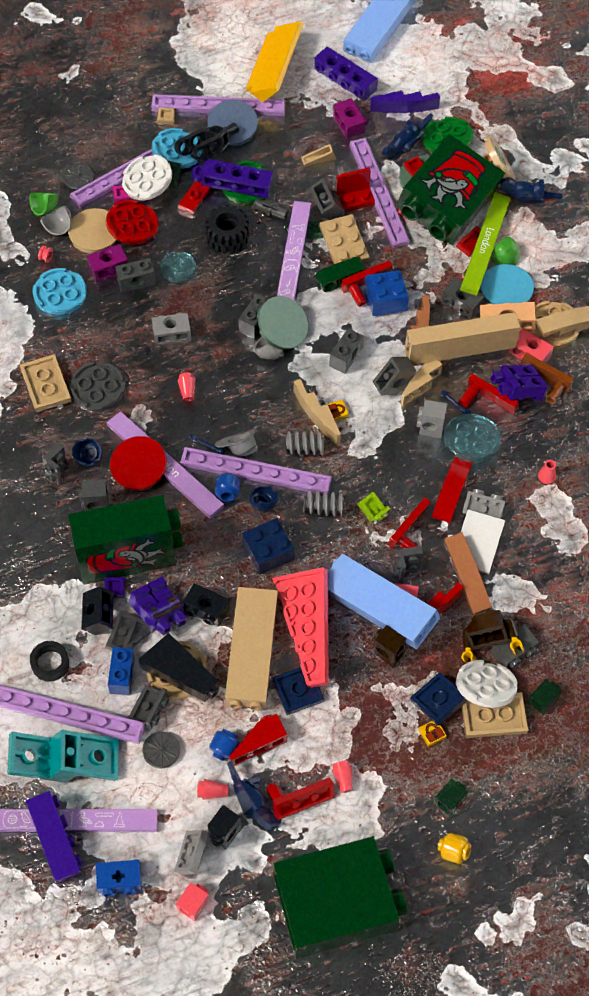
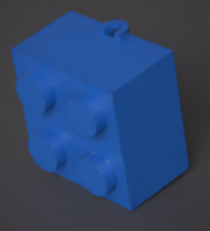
M400 270L365 275L367 306H370L372 316L408 311L409 296Z

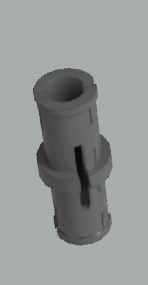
M257 198L253 205L255 210L265 212L268 216L273 215L286 220L289 215L288 209L276 206L273 202L268 203Z

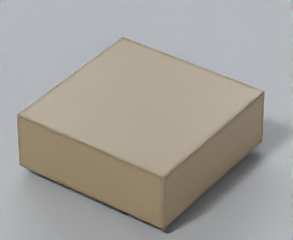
M158 107L157 124L174 125L175 108Z

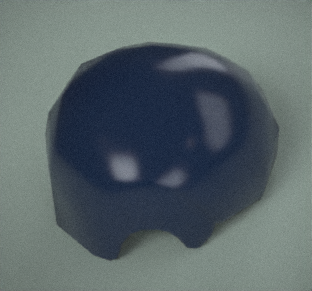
M86 438L75 442L72 447V455L76 462L82 466H93L101 460L103 450L98 441Z
M272 486L255 487L250 492V503L258 511H272L278 504L280 493L279 491L275 492Z

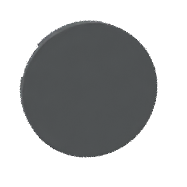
M90 362L84 364L73 373L70 382L72 399L78 406L89 411H104L112 408L122 399L125 392L123 374L116 366L110 363Z

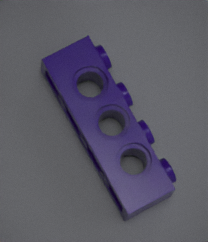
M328 46L314 57V69L317 72L325 75L331 81L339 84L343 89L348 90L363 101H366L377 90V77Z
M207 159L201 173L202 186L268 199L273 185V172Z

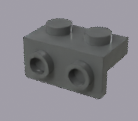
M145 684L128 719L144 722L145 730L150 732L152 727H156L160 720L159 713L161 709H165L169 702L167 689L162 688L160 691Z

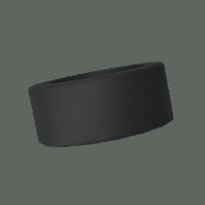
M44 641L33 648L30 654V665L34 675L40 680L46 682L56 681L66 674L69 668V657L65 647L60 643ZM54 651L61 656V664L52 671L41 670L38 666L39 657L46 652Z

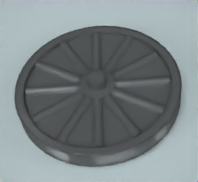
M81 163L72 164L63 172L64 184L76 190L89 184L94 178L92 169Z
M168 732L153 733L143 744V757L152 767L167 768L174 764L179 757V742Z

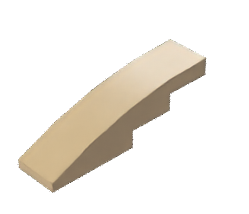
M589 306L569 309L536 319V325L543 337L557 332L559 335L572 330L576 333L589 328Z
M451 359L425 363L413 376L402 393L401 405L405 406L430 390L433 379L441 375L442 366Z
M301 379L295 380L294 393L306 414L324 435L336 445H339L341 434L328 404L320 406L315 392L307 394Z

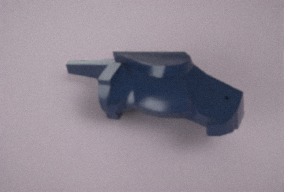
M430 113L418 125H414L408 120L405 129L395 135L394 140L388 147L383 149L382 154L389 160L399 153L409 152L425 133L423 130L434 115Z
M504 178L500 183V190L512 195L518 202H544V199L562 198L560 193L544 192V179L531 183L527 181L517 182L510 180V178Z
M229 761L227 765L234 783L233 788L243 814L253 818L267 831L276 829L280 825L281 819H276L274 813L269 808L266 797L260 791L261 783L259 777L242 781L232 761Z

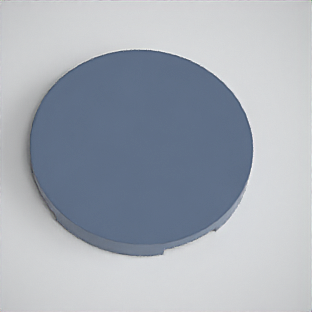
M226 100L217 104L210 111L207 123L208 127L215 125L226 127L236 123L239 127V132L229 137L230 143L228 145L240 146L253 138L258 127V118L256 112L249 104L240 100Z

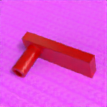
M388 260L342 279L341 290L343 293L350 292L358 307L365 305L367 300L359 288L365 285V275L391 272L392 263Z
M473 373L468 378V389L458 401L463 407L467 408L479 393L513 415L518 410L519 404L517 400H509L507 395H500L496 387Z
M424 497L391 536L387 543L390 548L394 549L397 544L403 549L418 546L405 534L430 504L428 499Z
M330 777L284 795L276 783L270 784L266 789L273 800L274 816L277 820L334 798V785Z

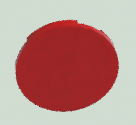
M122 200L113 204V207L108 211L106 227L116 240L125 244L140 245L150 241L156 235L158 217L150 206L147 207L138 203L137 200Z
M145 436L131 437L120 443L114 450L110 460V470L115 481L126 490L135 492L145 491L154 487L153 485L164 476L167 468V457L161 445L154 439Z

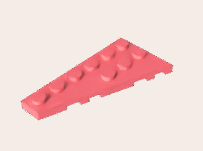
M322 567L272 578L277 586L278 598L281 600L284 608L283 613L290 635L295 642L296 653L299 654L301 660L300 666L307 686L329 685L328 570Z

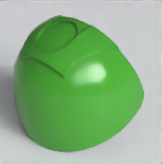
M34 192L30 194L31 209L38 216L48 214L58 205L59 197L56 193Z
M509 236L505 237L494 247L490 260L495 265L510 264L515 266L520 259V249L514 239Z

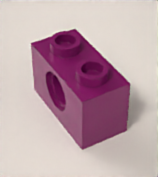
M352 98L333 104V116L347 139L365 133L367 120L364 115L362 116L358 104H355Z
M120 244L87 255L88 266L96 282L115 276V266L128 263V259Z

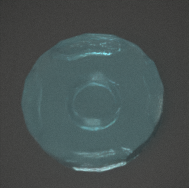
M171 252L165 255L161 261V273L170 282H185L195 274V260L186 252Z

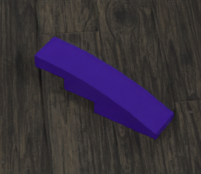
M400 90L371 97L370 111L414 113L439 109L440 96L438 92L422 96L420 91L404 95L403 91Z

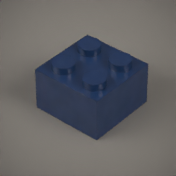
M278 518L242 533V544L259 575L294 560V548Z

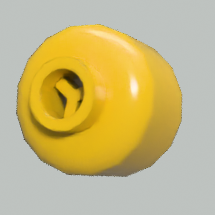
M448 833L444 838L440 839L438 851H441L442 859L461 864L464 860H468L471 844L468 843V839L465 836Z

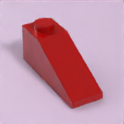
M266 715L257 722L229 756V761H232L234 766L287 742V733L278 715Z

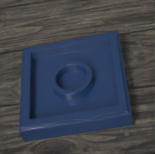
M301 667L272 677L273 685L286 716L320 704L325 700L319 686H307Z
M441 672L410 697L411 702L437 726L467 701L458 688Z

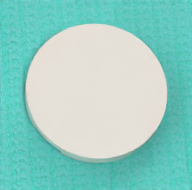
M154 155L144 158L141 156L132 161L124 170L122 186L127 195L133 199L149 200L155 198L169 186L172 180V169L168 161L162 156Z
M475 660L464 664L459 669L456 678V685L462 696L470 702L483 707L497 708L505 706L514 700L517 693L518 682L513 673L500 664L484 663V660Z

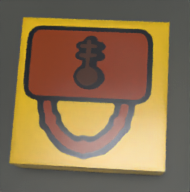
M343 400L328 404L335 422L349 418V413Z
M433 721L418 728L428 747L447 737L440 725L437 726Z

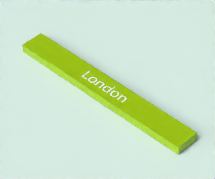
M494 192L460 291L477 296L511 197Z

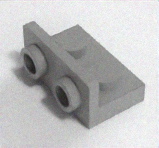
M473 489L472 492L468 491L462 513L467 514L468 510L501 519L506 501L502 500V496L492 494L489 497L484 495V491Z
M204 830L186 831L174 872L188 879H192L194 874H197L203 850L206 846L208 832Z

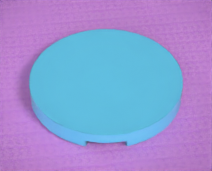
M171 128L163 130L152 141L153 156H162L168 161L171 168L185 169L199 162L191 157L192 153L183 156L177 154L174 150L176 141L189 135L183 129ZM198 137L194 139V145L197 144ZM185 143L181 145V152L185 149ZM199 149L198 152H197V156H198V157H199V156L201 155V153H202V150H201V149Z
M510 264L496 265L488 269L480 286V292L485 295L484 301L487 304L529 302L534 290L530 275L520 267Z
M55 268L44 272L33 286V297L36 305L42 311L52 315H65L77 310L84 303L87 295L86 283L79 273L76 274L66 270V268Z

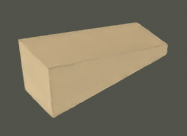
M330 144L301 157L305 167L337 160Z

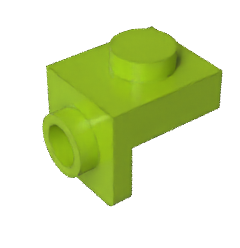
M374 492L369 493L357 503L370 522L375 520L381 521L387 516L386 512L390 510L389 506L384 507Z

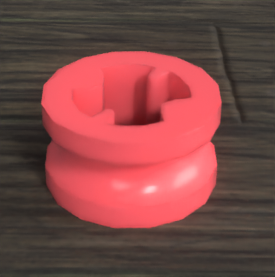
M43 245L39 250L38 260H44V262L49 263L53 255V248H47V246Z

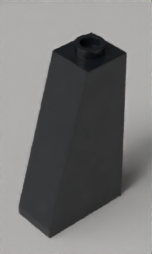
M169 633L139 658V665L144 671L203 702H206L209 698L213 699L219 692V681Z

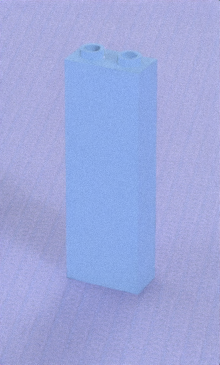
M372 0L344 38L343 51L372 63L416 0Z
M341 554L339 558L334 560L332 567L328 571V596L382 629L388 625L407 638L406 643L416 650L440 619L437 609L344 554Z

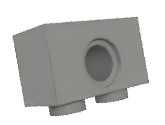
M188 313L152 317L155 346L191 341Z
M425 400L424 407L420 406L417 421V427L420 428L419 435L441 439L447 403Z

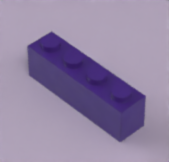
M50 791L26 800L55 882L61 883L82 874L80 868L83 867V862L80 855H75L73 847L76 844L72 834L68 835L65 827H68L65 815H60L58 807H61L58 796H53Z

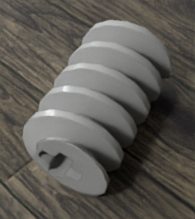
M288 431L286 453L290 450L291 455H293L295 450H297L298 454L301 455L302 451L305 450L306 455H309L310 450H312L313 454L316 455L317 451L320 450L321 455H324V437H322L320 431H318L316 437H314L313 431L310 432L308 437L305 431L302 432L301 437H299L298 431H295L294 436Z
M309 490L307 495H305L303 514L306 513L307 509H309L310 514H313L315 509H317L318 515H321L324 510L326 516L332 511L334 517H336L338 512H340L342 517V493H339L336 498L334 492L328 497L327 491H324L322 496H320L319 491H316L313 496L312 491Z

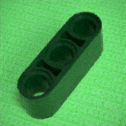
M356 256L319 270L315 274V278L323 292H330L341 287L342 279L364 271L367 267L361 257Z

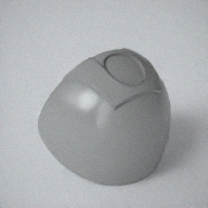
M61 206L42 217L41 223L49 233L62 235L68 231L71 225V213L67 206Z
M263 337L255 343L253 348L255 353L262 359H276L284 355L283 349L271 346Z

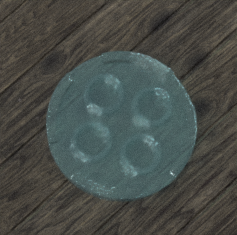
M463 414L453 418L446 425L444 443L446 447L456 454V457L465 461L479 462L484 461L485 458L497 452L500 444V433L495 424L487 418L475 414Z

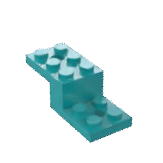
M60 730L53 737L11 732L8 743L7 775L67 783L76 775L115 781L119 778V739L68 730ZM26 751L33 754V761L26 758ZM94 752L101 755V762L95 759Z

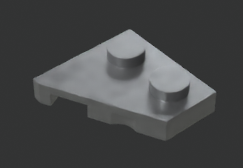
M120 611L105 648L111 651L113 647L133 648L152 631L143 619Z

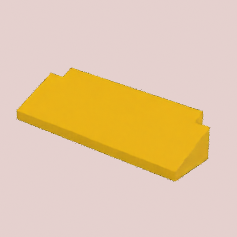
M301 21L275 26L274 32L267 33L246 86V90L250 91L262 103L280 89L304 25Z

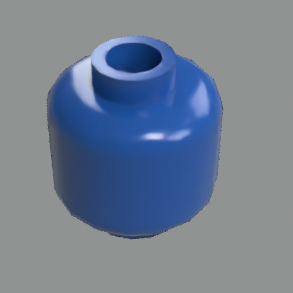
M230 473L219 475L215 482L216 496L225 502L235 500L240 492L239 478Z
M226 729L216 731L209 745V749L214 752L212 756L222 761L225 758L229 759V756L240 743L237 739L238 735Z

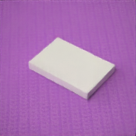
M468 510L461 532L469 546L479 573L489 575L505 520Z

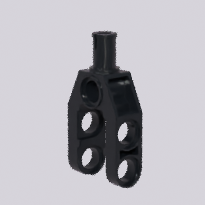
M232 123L226 127L215 125L199 129L177 140L174 150L177 154L183 156L192 153L191 157L201 162L222 152L230 143L229 137L239 132V127L236 123ZM196 137H198V142L196 145H194L193 141ZM185 143V149L181 152V145ZM199 149H201V150H202V153H201V155L198 157V156H197V152H198Z

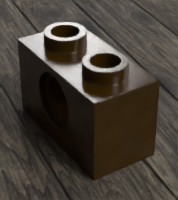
M386 625L383 630L379 629L374 636V654L394 668L405 654L407 638Z

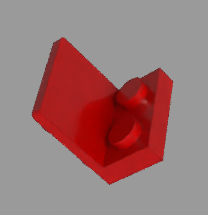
M370 168L337 175L336 192L345 212L375 205V200L370 190Z

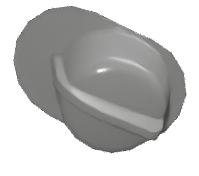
M252 429L245 433L228 436L217 441L215 446H227L233 454L247 456L257 450L254 433L257 430Z

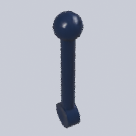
M446 390L441 391V396L446 397L462 412H464L465 417L471 416V411L469 409L463 408L458 402H456L451 396L448 395V392Z
M191 434L189 436V439L191 441H197L209 448H212L216 450L218 454H224L225 452L224 448H218L206 441L197 438V436L194 434Z

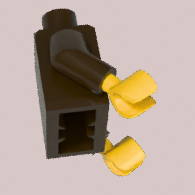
M487 610L483 614L473 616L471 623L463 630V649H465V652L461 656L462 660L465 663H468L469 658H471V661H475L477 658L472 653V650L506 643L509 640H512L510 647L513 654L516 655L514 650L518 646L524 652L523 644L518 640L519 635L515 622L508 616H503L501 610Z

